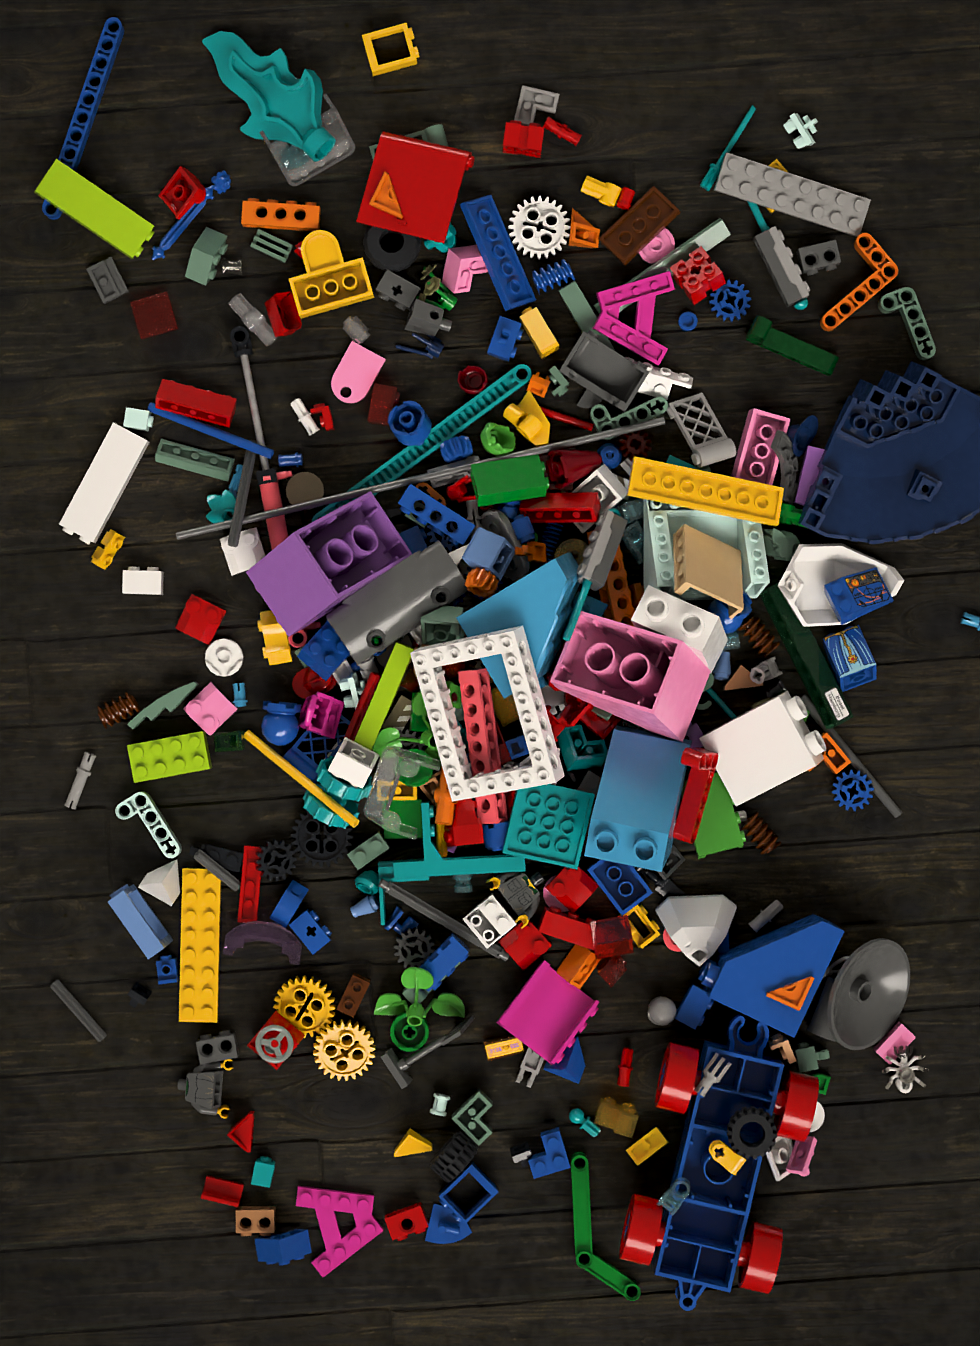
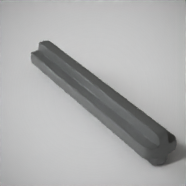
M59 980L54 981L50 985L51 989L95 1039L101 1042L107 1034Z

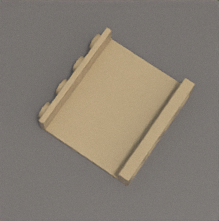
M684 524L673 534L674 592L682 595L692 587L728 604L729 618L733 619L744 609L741 551Z

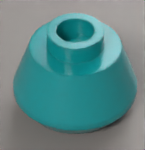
M372 870L364 871L355 878V885L361 892L373 895L379 891V877L376 872Z

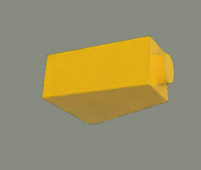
M529 307L523 310L519 319L541 359L557 351L559 344L537 307L534 309Z

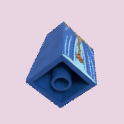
M859 625L855 627L849 626L842 632L830 633L823 638V647L840 692L877 679L876 662Z

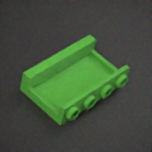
M718 772L714 773L698 834L694 842L698 859L705 858L709 854L737 847L742 848L743 842H746L744 831H740L738 826L741 823L739 813L734 812L733 805L735 804ZM687 780L684 781V786H683V791H682V797H681V799L683 798V795H684V791H685V788H686Z

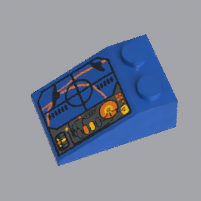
M877 567L841 577L824 585V593L841 625L894 601Z

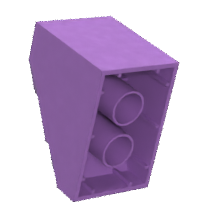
M370 491L293 532L246 573L253 582L255 589L261 594L276 617L277 622L282 626L288 637L341 605L346 598L412 555V553Z

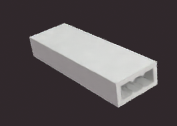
M113 422L59 525L63 526V531L70 535H73V533L80 535L79 539L87 544L97 542L150 443L149 441Z

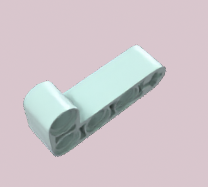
M147 792L135 793L117 805L115 813L120 819L125 820L137 813L139 814L166 857L174 858L181 853L182 846ZM139 795H143L146 798L144 806L137 803ZM123 805L128 806L130 809L128 816H124L121 813ZM149 811H152L156 814V820L154 822H151L147 819V814ZM159 828L166 830L167 835L165 838L158 836L157 830ZM170 837L172 840L168 842L171 846H176V849L174 850L175 854L174 852H168V849L170 848L168 843H162L163 841L168 840Z

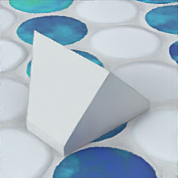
M177 859L147 873L138 888L172 906L180 894Z

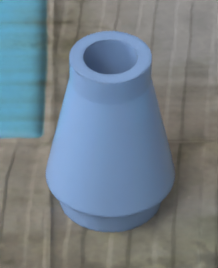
M722 651L713 670L714 679L729 680V677L732 675L729 652Z
M374 894L371 896L367 895L357 904L350 907V910L356 918L361 915L377 912L380 904Z

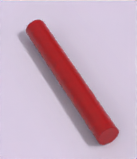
M540 406L547 417L592 431L594 425L592 423Z

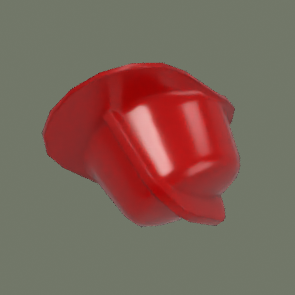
M307 667L296 673L292 686L294 692L299 697L306 699L310 695H316L317 692L324 694L330 691L337 681L333 674L325 681L310 667Z

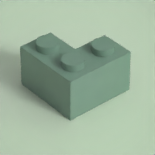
M206 227L192 248L185 277L205 286L210 279L213 280L217 273L215 265H218L221 254L224 255L228 244H225L227 236Z
M480 1088L452 1114V1120L478 1146L492 1134V1128L481 1116L493 1105V1101Z

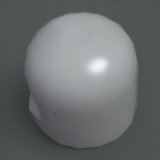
M663 996L656 997L648 1005V1019L656 1025H668L674 1020L677 1009L671 999Z

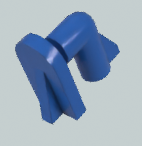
M396 906L384 928L386 930L392 928L401 935L402 931L406 933L408 928L413 929L419 923L408 916L403 924L400 925L397 920L404 912Z

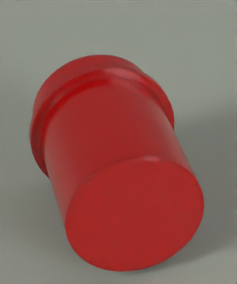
M623 187L616 206L623 210H629L635 191Z

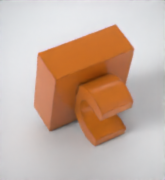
M537 372L535 375H532L526 391L530 390L531 393L544 398L551 381H549L548 376H546V379L539 377L540 372Z

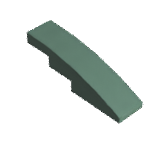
M573 281L559 289L558 291L581 332L588 333L589 330L599 336L597 340L615 350L608 337L592 329L597 317L577 283Z
M197 682L189 683L158 698L137 714L127 725L132 729H136L146 717L154 721L165 708L173 712L199 684Z

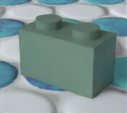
M378 831L347 855L357 870H359L389 849L390 845L380 831Z

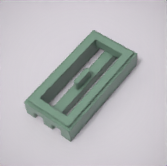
M258 229L250 247L286 263L293 245ZM260 235H262V236H264V237H266V238H268V239H270V240H272V241H274V242H277V243H279V244H281V245L287 247L288 249H287V250L282 249V248H280V247H278V246H276V245H274V244H272V243H270V242H268V241H265V240H263V239L260 238ZM257 242L285 254L284 257L256 245Z

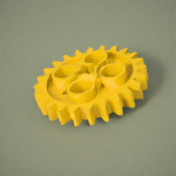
M304 975L302 980L296 976L295 982L289 979L288 985L284 983L281 986L283 990L279 989L277 992L279 996L274 998V1001L278 1003L273 1006V1008L278 1009L277 1012L305 1035L304 1038L307 1033L313 1037L315 1031L320 1034L321 1028L326 1030V1025L331 1024L333 1021L330 1017L335 1016V1012L331 1010L336 1008V1005L331 1004L335 998L329 997L332 990H325L327 984L320 986L321 980L315 983L313 976L308 981L306 975ZM297 991H303L305 997H299ZM310 993H313L314 995L310 1000L307 1008L303 1012L301 1018L297 1021V1015L299 1014L301 1008L303 1007ZM313 1001H320L322 1003V1006H315ZM287 1007H294L296 1013L289 1012ZM305 1016L311 1017L312 1020H313V1022H311V1023L306 1022L305 1019H304V1017H305Z
M341 1019L340 1025L333 1021V1027L327 1024V1031L320 1030L321 1036H316L318 1043L313 1044L316 1049L313 1050V1055L316 1056L315 1063H319L318 1069L324 1068V1075L330 1072L331 1079L337 1075L338 1081H340L342 1076L348 1081V1076L351 1075L355 1079L356 1073L362 1076V1069L368 1071L367 1064H373L371 1058L375 1057V1052L373 1051L376 1049L375 1045H373L374 1038H369L371 1034L370 1031L365 1032V1026L359 1028L358 1022L351 1025V1020L344 1024L343 1019ZM345 1035H350L351 1039L344 1040L342 1039V1037ZM331 1045L336 1047L332 1051L326 1049L328 1046ZM355 1050L362 1051L359 1055L353 1054ZM344 1060L346 1064L338 1065L337 1062Z

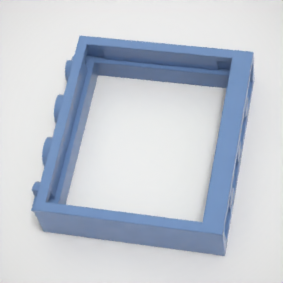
M126 884L110 895L112 899L108 901L109 905L147 959H150L173 941L134 884L130 887Z

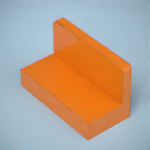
M575 944L556 972L568 983L581 989L602 958L588 948Z

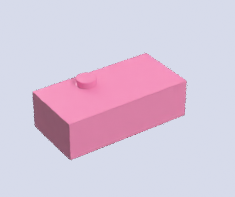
M755 408L750 409L731 477L773 485L779 460L776 453L770 447L777 430L787 433L790 418Z

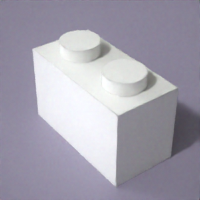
M128 567V570H123L122 593L163 595L164 572L159 571L158 567H147V571H140V567Z

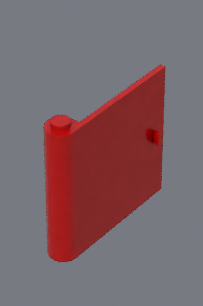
M383 131L378 142L356 222L444 244L464 172L474 165L475 158L472 156V152ZM384 172H387L390 176L403 215L402 219L369 204Z

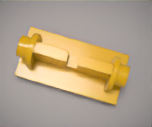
M112 529L109 532L107 531L100 542L105 545L104 549L98 546L91 556V562L106 570L112 563L117 550L121 548L125 537Z

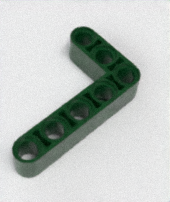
M756 316L752 321L745 338L747 341L828 376L832 375L839 357L771 328L773 322L769 319Z

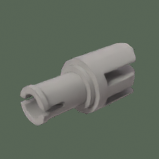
M715 1053L703 1070L704 1077L694 1089L698 1093L704 1087L700 1093L703 1097H705L713 1083L720 1082L732 1065V1063L728 1062L717 1077L715 1074L726 1060L722 1057L712 1072H710L709 1069L719 1056L718 1053Z

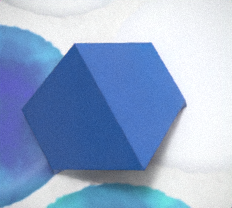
M577 1036L575 1037L576 1041L570 1048L566 1047L564 1050L565 1056L559 1063L555 1062L553 1065L546 1061L543 1070L579 1084L585 1069V1062Z

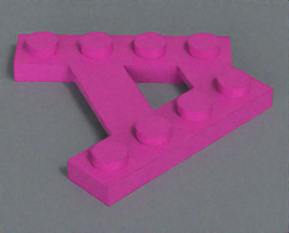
M670 271L597 292L601 313L592 329L659 366L668 348L651 339L656 295L675 290ZM637 301L633 329L618 320L620 306Z
M298 1186L296 1206L315 1208L326 1250L311 1262L322 1277H325L384 1231L383 1227L372 1215L374 1195ZM335 1211L353 1213L356 1227L343 1237L341 1236Z

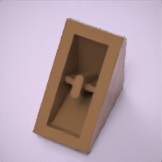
M739 665L724 684L723 690L763 686V683L756 684L750 679L751 672L742 665Z

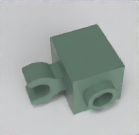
M801 1042L797 1044V1047H793L797 1069L800 1073L819 1069L817 1060L830 1058L827 1049L815 1052L813 1044L808 1042Z

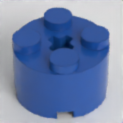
M402 402V405H396L390 411L388 416L389 427L400 443L407 446H420L431 432V420L417 402Z
M509 821L498 824H482L484 845L487 850L499 851L503 849Z

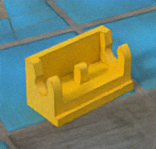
M655 1127L626 1151L636 1165L639 1166L668 1144L669 1141L663 1136L660 1129Z

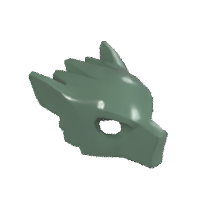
M762 528L766 555L772 556L776 560L791 561L800 544L796 535L789 531L775 528Z

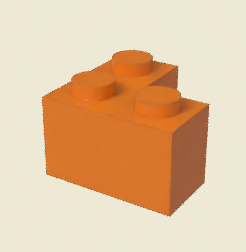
M823 732L821 736L826 744V751L822 752L824 757L822 761L825 762L834 774H838L851 761L827 732Z

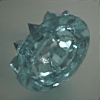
M292 144L289 149L285 148V153L281 154V162L288 169L299 168L310 158L303 149Z

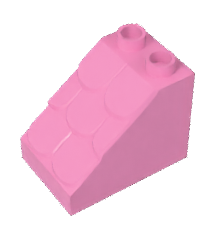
M581 611L571 639L566 641L550 683L563 692L652 733L683 742L711 671L681 640Z

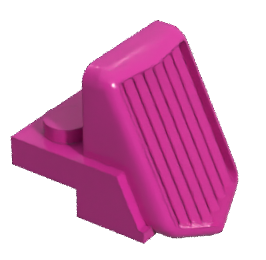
M317 692L316 695L308 696L301 709L299 726L307 731L335 739L344 702Z

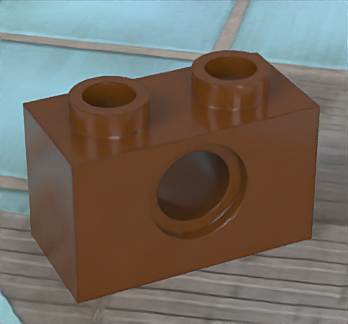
M354 972L336 1010L354 1018L371 980Z

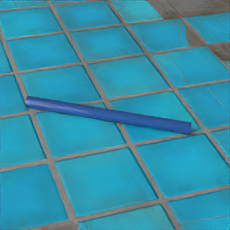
M150 402L147 411L266 458L271 459L274 454V450L201 421L155 408V403Z

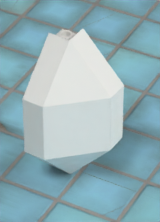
M842 543L799 544L778 584V588L803 627L841 624L824 593V585L841 577L877 567L893 597L898 593L904 579L894 567Z

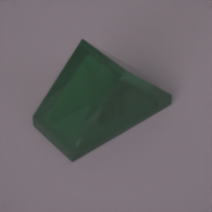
M243 730L214 733L215 752L244 750Z

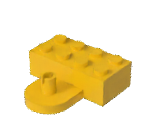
M324 230L313 231L304 238L301 245V254L307 273L289 278L301 319L374 298L363 257L344 263L337 239L330 232Z

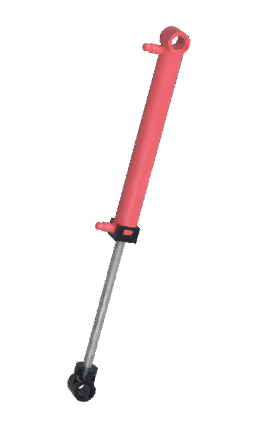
M237 326L230 333L235 358L241 357L257 444L265 446L248 356L253 355L251 336L245 327ZM239 332L245 333V339L241 342L236 341V334ZM259 455L262 471H257L256 475L264 511L281 508L283 505L278 480L292 477V471L277 472L275 468L270 469L268 458ZM285 515L266 519L272 550L289 537ZM313 622L296 632L303 635L302 643L297 644L294 642L293 637L295 634L288 637L289 643L296 648L305 646L308 642L307 631L320 628L321 622Z

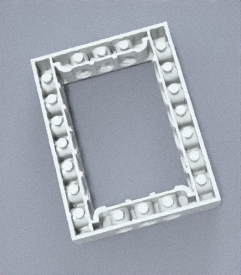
M523 625L424 646L410 653L452 802L552 784L565 776ZM502 654L532 763L522 767L517 765L506 770L497 769L494 772L485 774L480 772L472 777L471 763L467 759L466 745L462 741L461 728L456 720L454 713L456 710L451 702L450 689L447 688L444 677L445 671L442 670V666Z

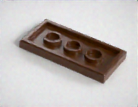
M653 186L598 239L624 265H627L681 212Z

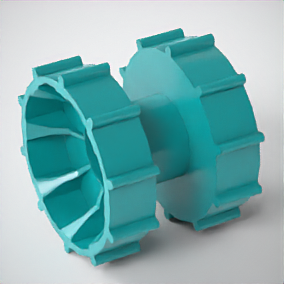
M330 755L325 760L321 759L316 769V773H318L316 785L358 818L360 814L358 812L359 803H356L354 800L359 802L360 799L368 797L373 787L371 784L372 776L368 777L363 789L354 787L347 780L337 778L328 771L334 757ZM306 790L302 798L305 800L303 808L307 809L313 816V819H317L329 827L334 826L346 829L349 826L346 821Z

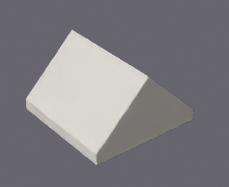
M777 1136L775 1145L771 1147L772 1150L766 1152L765 1155L775 1180L780 1181L790 1174L786 1167L794 1145L792 1139Z

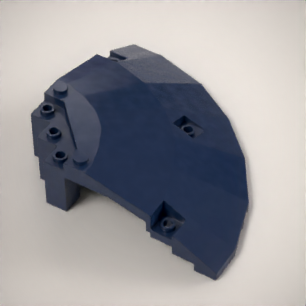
M912 361L903 377L885 370L878 386L860 379L852 396H848L839 413L825 446V451L818 463V467L821 470L813 485L810 486L798 523L825 537L880 544L889 541L924 538L923 536L944 531L951 526L966 523L974 518L973 516L980 512V397L941 377L942 375ZM824 478L828 479L826 484H822ZM924 485L927 486L926 491H922Z

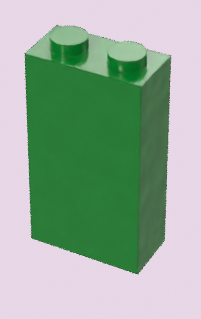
M539 454L471 464L470 477L477 506L546 497L549 480L548 477H544L545 465L543 461H540Z

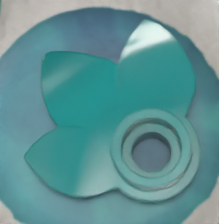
M225 489L222 496L217 494L207 496V501L212 511L206 515V518L210 522L218 523L233 518L228 516V512L234 513L236 498L232 492Z

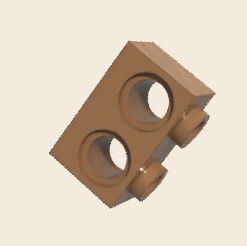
M238 1206L236 1208V1233H241V1236H251L252 1233H260V1236H270L271 1233L275 1232L276 1206ZM266 1217L270 1220V1224L265 1226L261 1223L260 1219ZM249 1218L251 1224L245 1226L242 1224L241 1219Z

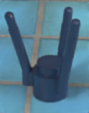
M412 333L413 337L427 345L425 350L428 352L401 345L395 346L397 349L424 355L432 359L433 356L439 357L444 344L441 343L442 340L435 336L427 335L431 338L428 341L420 335Z

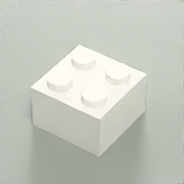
M345 737L328 771L337 778L347 780L352 786L363 789L379 754Z

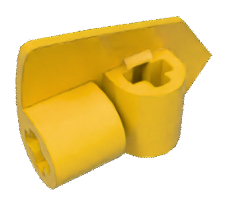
M528 390L518 406L514 403L507 406L503 417L515 425L517 430L536 447L549 444L550 423L532 393Z

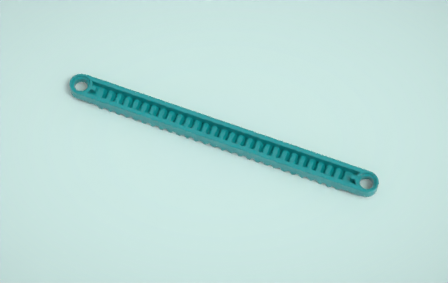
M524 364L514 367L433 427L422 445L407 446L347 492L395 481L415 465L438 450L445 440L455 437L528 383L532 376L531 369ZM519 369L527 371L528 376L526 379L521 380L517 377L516 373ZM357 498L329 504L313 517L312 522Z

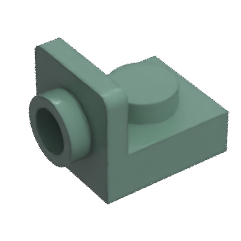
M554 365L549 369L551 375L548 377L555 385L559 383L560 386L552 394L554 397L556 395L560 397L569 390L567 388L569 383Z

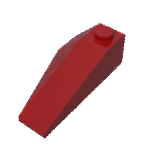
M472 798L459 800L454 804L452 825H445L444 827L446 847L484 843L481 818L476 816L475 808L478 806Z

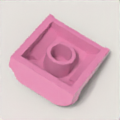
M212 682L183 708L209 736L238 710Z

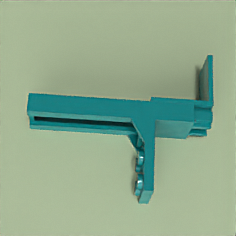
M430 801L421 802L424 858L379 861L378 863L379 881L383 878L388 882L429 880L430 876L526 871L525 858L509 854L441 857L432 840V837H435V824H431V817H434V805H430ZM379 887L381 925H385V891Z

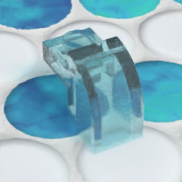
M638 498L616 508L619 510L621 517L628 520L627 524L644 518V499Z

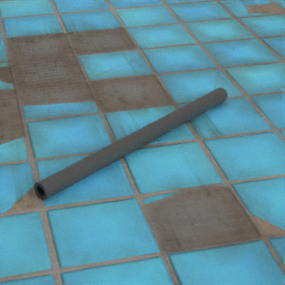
M804 694L800 697L806 709L810 711L811 717L840 747L851 761L852 767L856 771L860 770L861 776L866 773V781L872 780L869 786L874 787L873 792L894 818L900 816L903 812L807 695Z

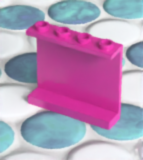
M543 960L496 1023L553 1065L555 1062L559 1063L565 1056L563 1052L566 1047L570 1048L576 1041L574 1037L577 1032L581 1033L588 1024L585 1021L588 1017H593L599 1009L597 1007L599 1001L591 999L580 989L568 983L550 967L548 962Z

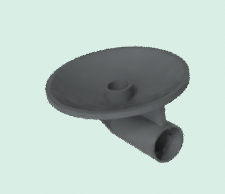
M885 938L871 940L856 949L845 961L836 978L828 976L807 1030L820 1037L837 1042L850 1050H862L881 1040L897 1021L907 999L910 986V964L904 949L896 942Z

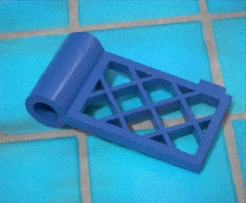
M341 715L340 719L342 721L339 724H347L349 726L350 721ZM337 728L335 738H337L338 746L335 749L327 750L326 739L331 738L325 736L312 738V732L306 730L283 758L316 784L318 782L316 781L318 778V773H316L318 764L314 762V754L325 753V759L329 758L327 753L332 752L330 755L334 757L343 740L340 742L339 738H343L345 735H339V729ZM324 740V750L313 751L312 741ZM304 741H310L311 752H302L297 747Z

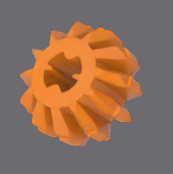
M476 567L471 569L466 576L464 584L467 590L479 598L487 599L493 596L499 583L496 576L484 568Z

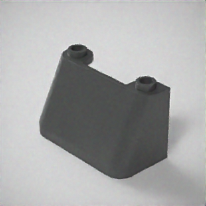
M589 330L588 333L583 331L559 372L625 412L648 376V366L640 361L636 364L597 340L599 336Z

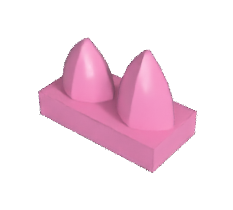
M808 1136L805 1142L795 1141L786 1167L789 1173L801 1176L810 1174L809 1164L817 1143L815 1137Z

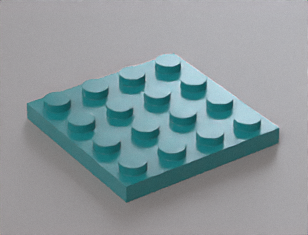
M554 784L516 790L502 853L578 869L595 794Z

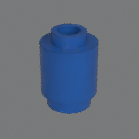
M521 514L514 517L511 525L517 540H520L521 544L534 540L535 531L529 516Z

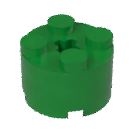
M406 1011L399 1013L394 1018L390 1029L393 1043L399 1049L406 1052H413L421 1048L429 1036L427 1019L423 1018L420 1026H411L407 1023ZM408 1027H412V1030H415V1032H412V1035H408V1032L405 1031Z

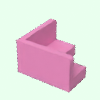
M477 245L448 248L442 283L453 293L470 291L473 274L488 272Z

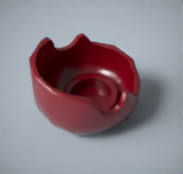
M468 365L465 369L459 371L457 381L464 392L473 395L485 389L488 377L479 366Z

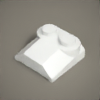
M257 528L241 531L237 547L228 545L229 536L220 539L231 576L249 570L266 556Z

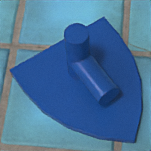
M434 1203L425 1241L438 1244L454 1243L464 1239L472 1231L468 1223L465 1224L463 1221L459 1222L455 1219L450 1208L446 1209L443 1205Z

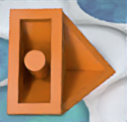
M572 208L568 246L598 248L600 229L595 228Z

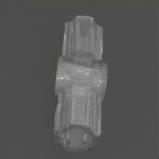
M241 293L231 299L228 303L230 307L266 347L278 338L275 337L273 329L266 322L265 317Z

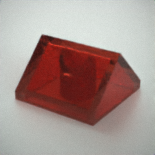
M628 915L590 921L595 959L634 953Z

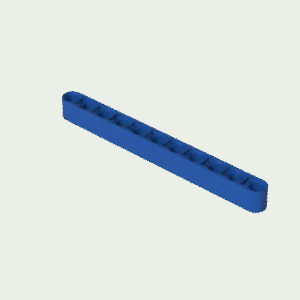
M115 17L107 19L104 24L58 158L59 161L77 172L124 35V26ZM112 25H119V29L116 32L110 31ZM106 43H113V47L110 50L104 49ZM100 61L107 62L104 68L97 67ZM94 79H100L98 86H91ZM88 97H94L92 104H85V100ZM87 115V121L80 123V116ZM81 133V139L73 141L74 134ZM74 151L75 157L73 159H67L66 156L68 152ZM44 200L42 205L43 213L49 219H58L62 215V211L56 209L55 213L49 214L48 208L52 204Z

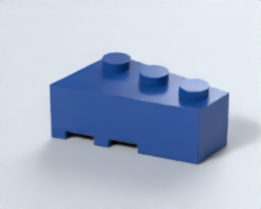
M454 933L418 967L430 972L434 978L433 985L426 989L428 992L431 989L435 991L442 984L440 980L445 975L447 977L450 976L456 969L455 966L459 962L462 963L469 956V948Z

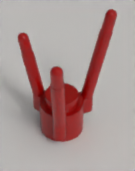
M465 475L453 485L447 487V495L452 501L457 500L458 503L467 500H476L475 495L464 496L467 493L465 485L471 482V477Z

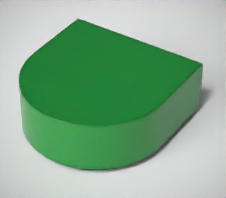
M814 1073L811 1076L818 1077L819 1079L818 1093L826 1095L831 1076L823 1073Z

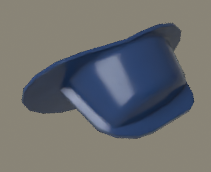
M814 415L808 416L801 424L788 427L786 434L793 444L792 449L795 456L800 457L804 453L806 447L817 433L819 423Z

